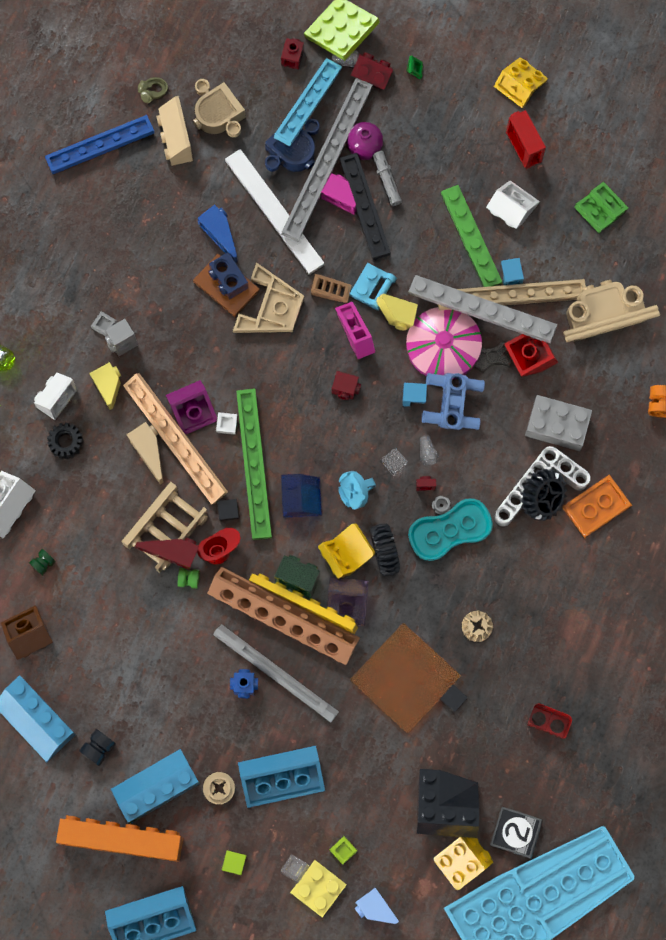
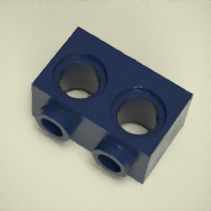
M229 252L209 263V275L213 281H218L220 292L223 296L227 295L229 300L249 288L248 281ZM223 266L227 268V270L224 272L218 271L219 267ZM233 281L236 282L237 285L235 287H229L228 283Z

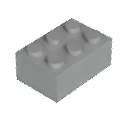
M536 395L525 436L580 451L585 440L592 410Z

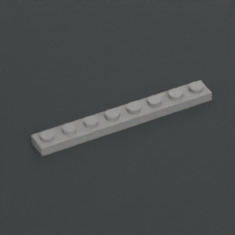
M415 275L408 291L410 295L550 344L557 329V324L417 275Z

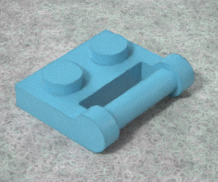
M367 263L349 296L375 310H379L380 307L376 302L377 298L382 294H386L397 278L393 274L386 273ZM380 279L385 280L375 299H370Z

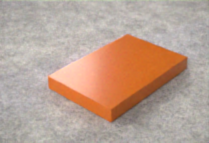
M609 474L569 501L562 508L583 537L586 538L629 509L632 504Z

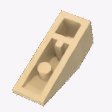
M145 422L128 433L127 437L161 485L163 483V475L156 437L158 433L152 425L148 426Z

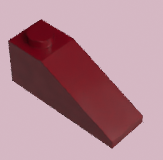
M185 538V540L171 539L137 542L135 545V549L190 570L199 548L196 545V541Z

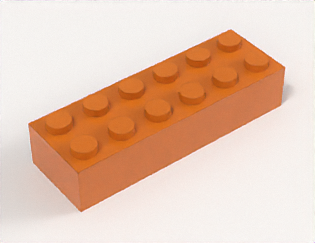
M66 815V819L60 818L56 843L60 845L180 862L183 837L179 836L177 831L166 830V833H159L160 830L146 827L144 831L139 830L140 827L137 825L126 824L124 828L120 827V824L106 821V824L103 825L100 824V821L86 818L85 822L80 821L81 818Z

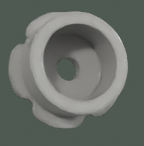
M438 496L432 502V508L435 509L437 514L442 515L450 511L451 502L446 497Z

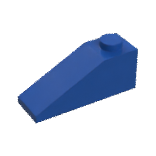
M214 204L198 217V224L224 253L229 252L234 262L237 263V254L227 221V214L222 208L218 209Z

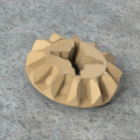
M479 610L467 614L462 621V631L471 641H484L492 633L493 623L487 613ZM482 620L481 627L484 630L478 629L473 633L474 625L472 622L477 623Z
M216 772L206 778L203 792L211 803L224 804L233 797L235 784L226 773ZM213 782H215L218 785H221L224 782H226L223 786V790L226 794L224 795L223 793L221 794L220 792H218L217 794L215 793L213 795L216 789L214 787L215 785L213 784Z

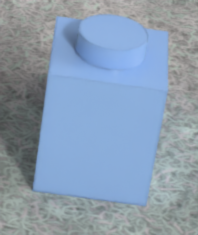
M376 888L355 902L357 904L355 910L361 918L365 916L368 920L391 924L399 922Z

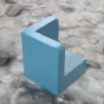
M520 258L501 261L504 275L502 280L503 286L522 284L524 277Z
M404 383L402 406H410L411 402L426 403L427 385Z

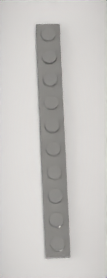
M358 78L355 79L281 235L299 242L321 196V191L347 142L350 129L355 125L371 92L372 84Z

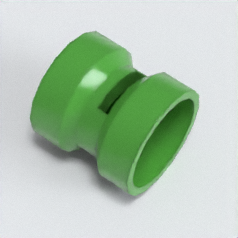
M180 567L178 587L190 586L197 589L200 570H187Z

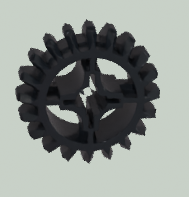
M542 469L537 470L536 473H531V478H526V485H522L524 490L520 492L523 496L520 499L523 503L521 508L525 510L524 513L535 520H551L552 516H557V511H561V505L565 504L563 501L567 497L565 495V492L568 490L565 487L567 482L554 470Z
M386 523L371 527V541L380 573L383 576L399 573L398 552L390 526Z

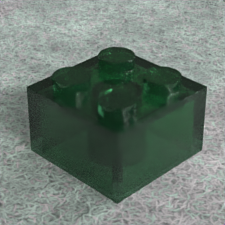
M284 555L274 576L275 583L279 582L285 585L287 589L298 591L305 597L311 598L320 579L318 567L311 563L305 565L299 562L300 559L293 555H289V557Z

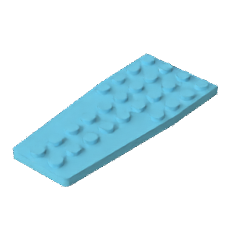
M601 826L493 878L444 907V910L461 940H551L633 881L634 874L607 829Z

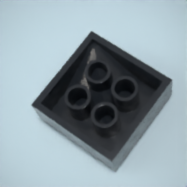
M420 769L416 834L477 838L479 830L478 782L441 770Z

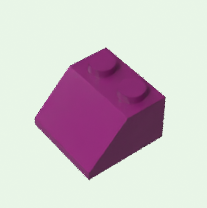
M201 380L166 395L175 419L185 435L217 421V416Z

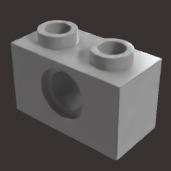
M126 319L105 330L107 345L112 353H117L118 357L138 346L135 334Z

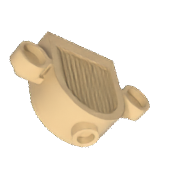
M199 79L195 83V89L197 94L202 95V97L199 98L195 105L196 118L192 120L198 130L201 128L209 134H219L226 130L230 137L239 136L241 126L238 122L246 118L245 109L225 82L210 91L209 82L205 79Z

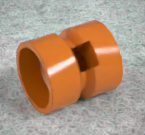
M666 385L651 386L649 398L652 401L649 402L648 414L653 417L666 418Z

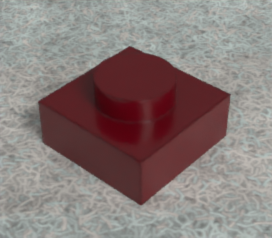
M422 476L416 480V491H435L436 479H431V476Z

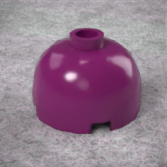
M370 122L355 124L348 134L347 148L352 154L357 153L360 160H370L374 153L382 150L383 135L380 129Z

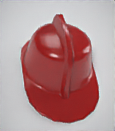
M234 528L220 530L201 541L198 545V556L210 564L218 565L224 563L229 558L230 552L239 545L240 533Z

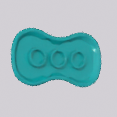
M464 499L443 515L419 518L410 526L408 536L417 556L423 560L433 561L443 557L456 545L484 540L491 533L493 523L488 509L481 501L477 499Z

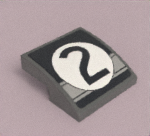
M502 807L490 845L532 859L543 820Z

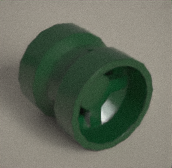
M41 549L38 552L39 557L33 558L29 564L43 576L47 572V566H53L56 561L44 549Z

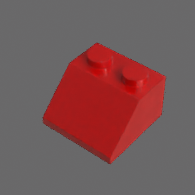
M521 334L504 344L521 377L542 372L559 363L550 345L536 338Z

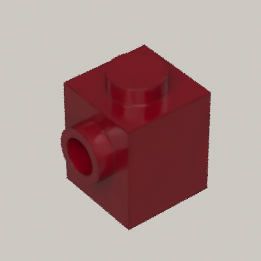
M286 38L281 55V66L299 70L304 53V42L296 38Z
M337 371L331 393L338 395L343 400H353L355 394L358 395L361 388L359 377Z

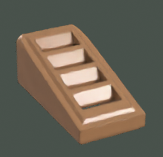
M315 274L311 295L348 303L352 285ZM319 283H322L321 290L318 289ZM327 285H330L329 292L325 291ZM334 286L337 287L336 295L332 294ZM341 288L345 289L343 297L340 296Z

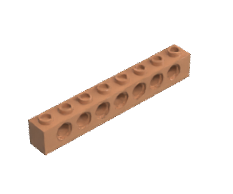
M223 567L214 576L207 593L215 599L248 614L250 617L347 665L360 639V637Z

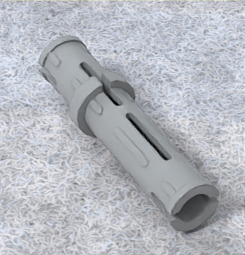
M384 151L376 152L373 158L377 165V173L382 179L391 206L399 205L402 203V200L392 177L391 166L388 165Z

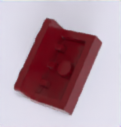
M364 52V54L359 53L351 76L384 90L393 67L390 66L391 63L383 59L380 62L375 60L372 54Z

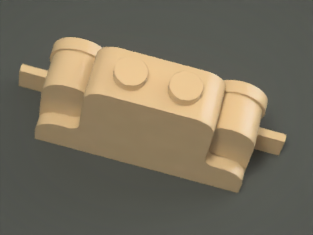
M612 280L601 282L599 287L594 288V285H589L583 288V292L578 295L577 301L572 303L567 309L566 315L571 330L564 331L563 334L566 343L575 342L645 322L648 319L660 316L657 305L645 308L643 292L639 287L629 286L624 289L621 283H612Z

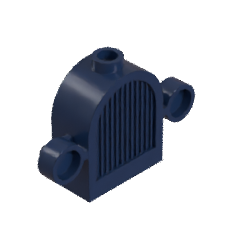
M309 119L305 124V130L301 129L291 146L275 139L274 133L265 142V150L271 154L265 159L266 169L274 172L279 169L281 164L284 168L293 172L305 169L310 170L315 164V145L311 135H316L319 132V122L315 119Z

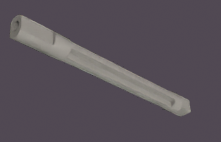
M221 624L213 635L286 688L329 722L335 719L339 713L338 710L287 674Z

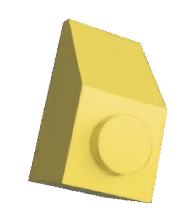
M382 294L377 298L376 302L390 325L402 331L414 325L418 304L386 294Z
M109 362L91 372L90 376L111 410L114 408L121 384L118 378L121 374L117 367H112Z

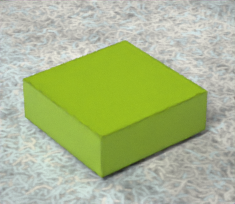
M345 836L329 849L342 865L357 852Z
M226 851L222 871L242 875L246 855Z

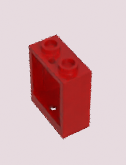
M527 111L514 112L509 117L506 134L525 169H528L542 162L546 146Z

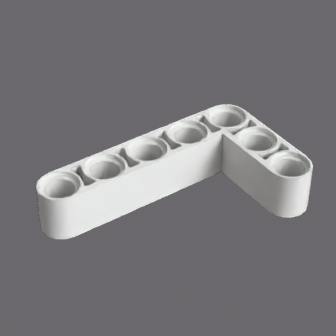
M550 446L546 447L499 506L495 514V522L499 526H507L521 510L523 503L520 501L519 505H514L510 499L515 497L520 500L523 497L520 494L524 490L522 484L527 483L526 478H531V473H534L533 470L535 468L556 471L568 485L580 491L587 487L590 481L589 473L558 449ZM545 454H552L554 460H547ZM566 465L569 467L570 471L563 472L560 466ZM576 477H583L585 479V483H578L576 481ZM505 512L509 518L502 520L499 517V513Z

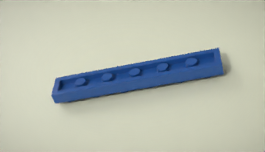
M145 115L45 156V159L53 175L154 134V129L148 116Z

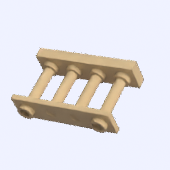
M170 482L122 540V543L130 550L132 546L135 547L137 542H143L140 536L144 532H150L159 540H171L153 526L154 519L160 516L182 533L178 539L185 540L198 525L202 526L208 518L207 509L203 507L198 512L177 496V486ZM168 502H174L194 518L188 527L165 511V506ZM144 552L158 563L155 568L159 573L162 569L165 571L171 564V562Z

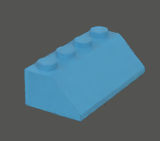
M20 675L0 695V713L46 762L76 735Z
M316 746L238 762L247 808L325 791Z
M181 749L111 788V791L127 822L131 824L200 783Z
M183 886L105 911L107 926L112 940H170L196 931Z

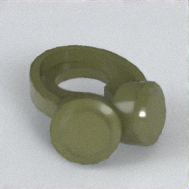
M157 77L141 81L138 85V92L141 93V99L145 103H150L153 99L162 98L168 89L166 81ZM157 84L161 87L162 90L160 92L149 91L147 89L151 88L152 85Z

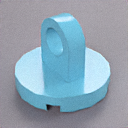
M355 471L346 472L339 478V482H341V487H338L339 494L347 507H352L354 510L364 507L368 500V491L376 487L373 478L364 480Z

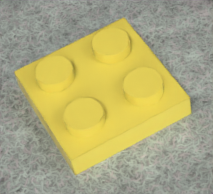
M314 860L290 893L323 918L347 884Z

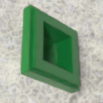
M412 55L409 56L406 71L418 79H422L423 62Z

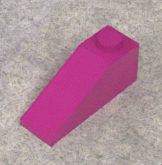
M349 302L336 307L337 315L357 358L360 359L375 353L372 336L354 303Z

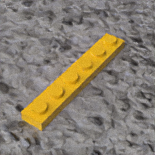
M252 573L249 579L250 582L354 635L358 629L353 618L347 615L342 617L337 614L338 611L331 607L325 609L320 606V602L312 598L307 600L298 591L293 590L290 592L286 590L285 585L279 582L274 584L263 574L257 576Z

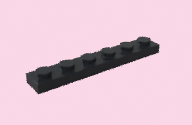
M354 153L339 158L346 181L349 182L356 203V212L372 259L376 260L391 255L358 154Z

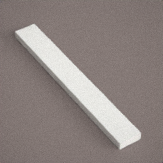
M241 149L225 158L226 163L308 275L323 267L324 262L303 234L299 242L281 235L289 214Z

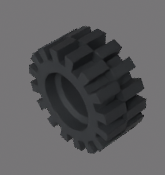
M66 422L65 425L59 423L58 427L55 425L53 430L49 431L50 435L47 436V443L55 456H58L60 459H69V457L74 458L76 453H80L79 450L83 448V438L75 425H69ZM65 434L70 435L73 439L72 444L67 448H63L58 444L59 438Z

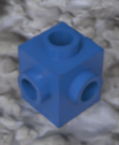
M240 669L239 673H234V678H230V690H234V695H238V698H250V695L254 696V690H258V678H255L254 673H250V670ZM247 680L248 682L247 685L242 686L240 681Z

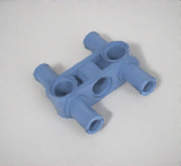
M428 373L426 385L443 387L442 405L440 413L423 411L422 423L438 424V426L445 429L460 430L462 428L479 430L480 418L466 417L463 415L466 390L483 392L484 380L468 379L466 375L459 373H446L444 375ZM453 378L459 381L457 388L452 385ZM449 415L453 416L455 419L453 425H450L447 422V418Z

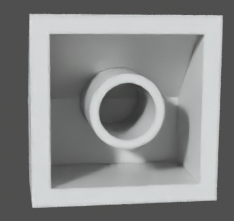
M508 181L496 190L486 208L493 215L502 218L508 226L517 229L524 223L540 201L512 181Z
M56 373L54 377L51 376L46 382L45 389L36 395L35 406L56 420L77 392L73 379Z

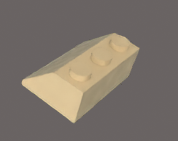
M176 96L158 108L160 115L156 116L158 126L163 127V132H160L162 143L167 145V149H164L166 160L170 159L171 166L193 161L179 96Z

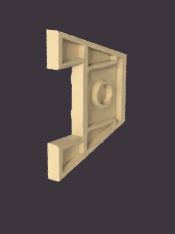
M256 263L251 282L266 286L267 290L257 319L238 314L233 333L293 332L304 295Z

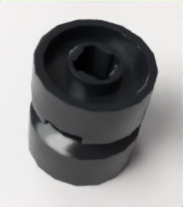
M95 729L90 735L91 742H85L79 752L100 766L106 758L104 753L110 752L116 743L98 729Z

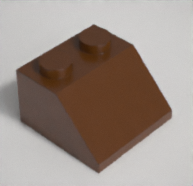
M36 605L1 622L7 643L17 660L27 657L31 653L53 643Z

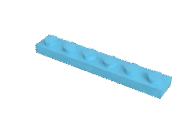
M328 58L325 59L276 131L275 139L291 146L340 73L341 65Z

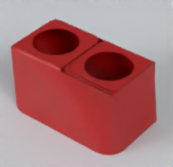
M538 703L533 707L527 725L563 739L568 734L572 718L568 714ZM536 712H542L546 717L545 723L541 726L535 725L532 721V716ZM559 719L564 723V730L561 733H554L551 730L550 725L553 720Z

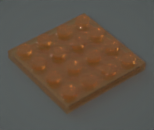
M402 623L353 675L350 681L408 734L461 675L405 623Z

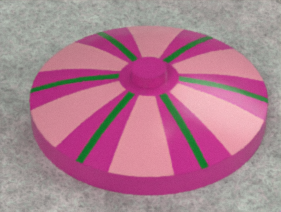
M437 307L425 311L414 320V325L409 328L407 334V353L413 366L425 376L428 373L438 375L459 373L465 375L476 365L480 357L482 337L477 324L469 315L453 309L439 311Z

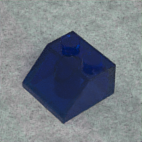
M304 474L281 475L283 518L322 516L320 477Z

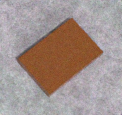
M217 254L210 262L219 258L220 255ZM209 263L193 279V283L234 317L260 291L255 284L246 278L249 288L229 300L227 295L223 296L220 292L218 281H213L209 275ZM223 266L218 268L219 272H224L227 270V268ZM233 281L228 283L229 287H235L237 285V283Z

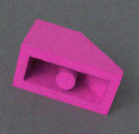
M331 173L321 191V199L351 214H355L356 203L349 182L346 181L345 177Z

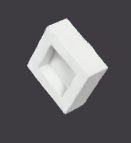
M218 412L216 433L236 434L237 414Z

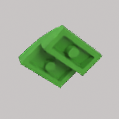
M604 182L591 190L589 195L574 206L598 233H601L628 210L624 202Z

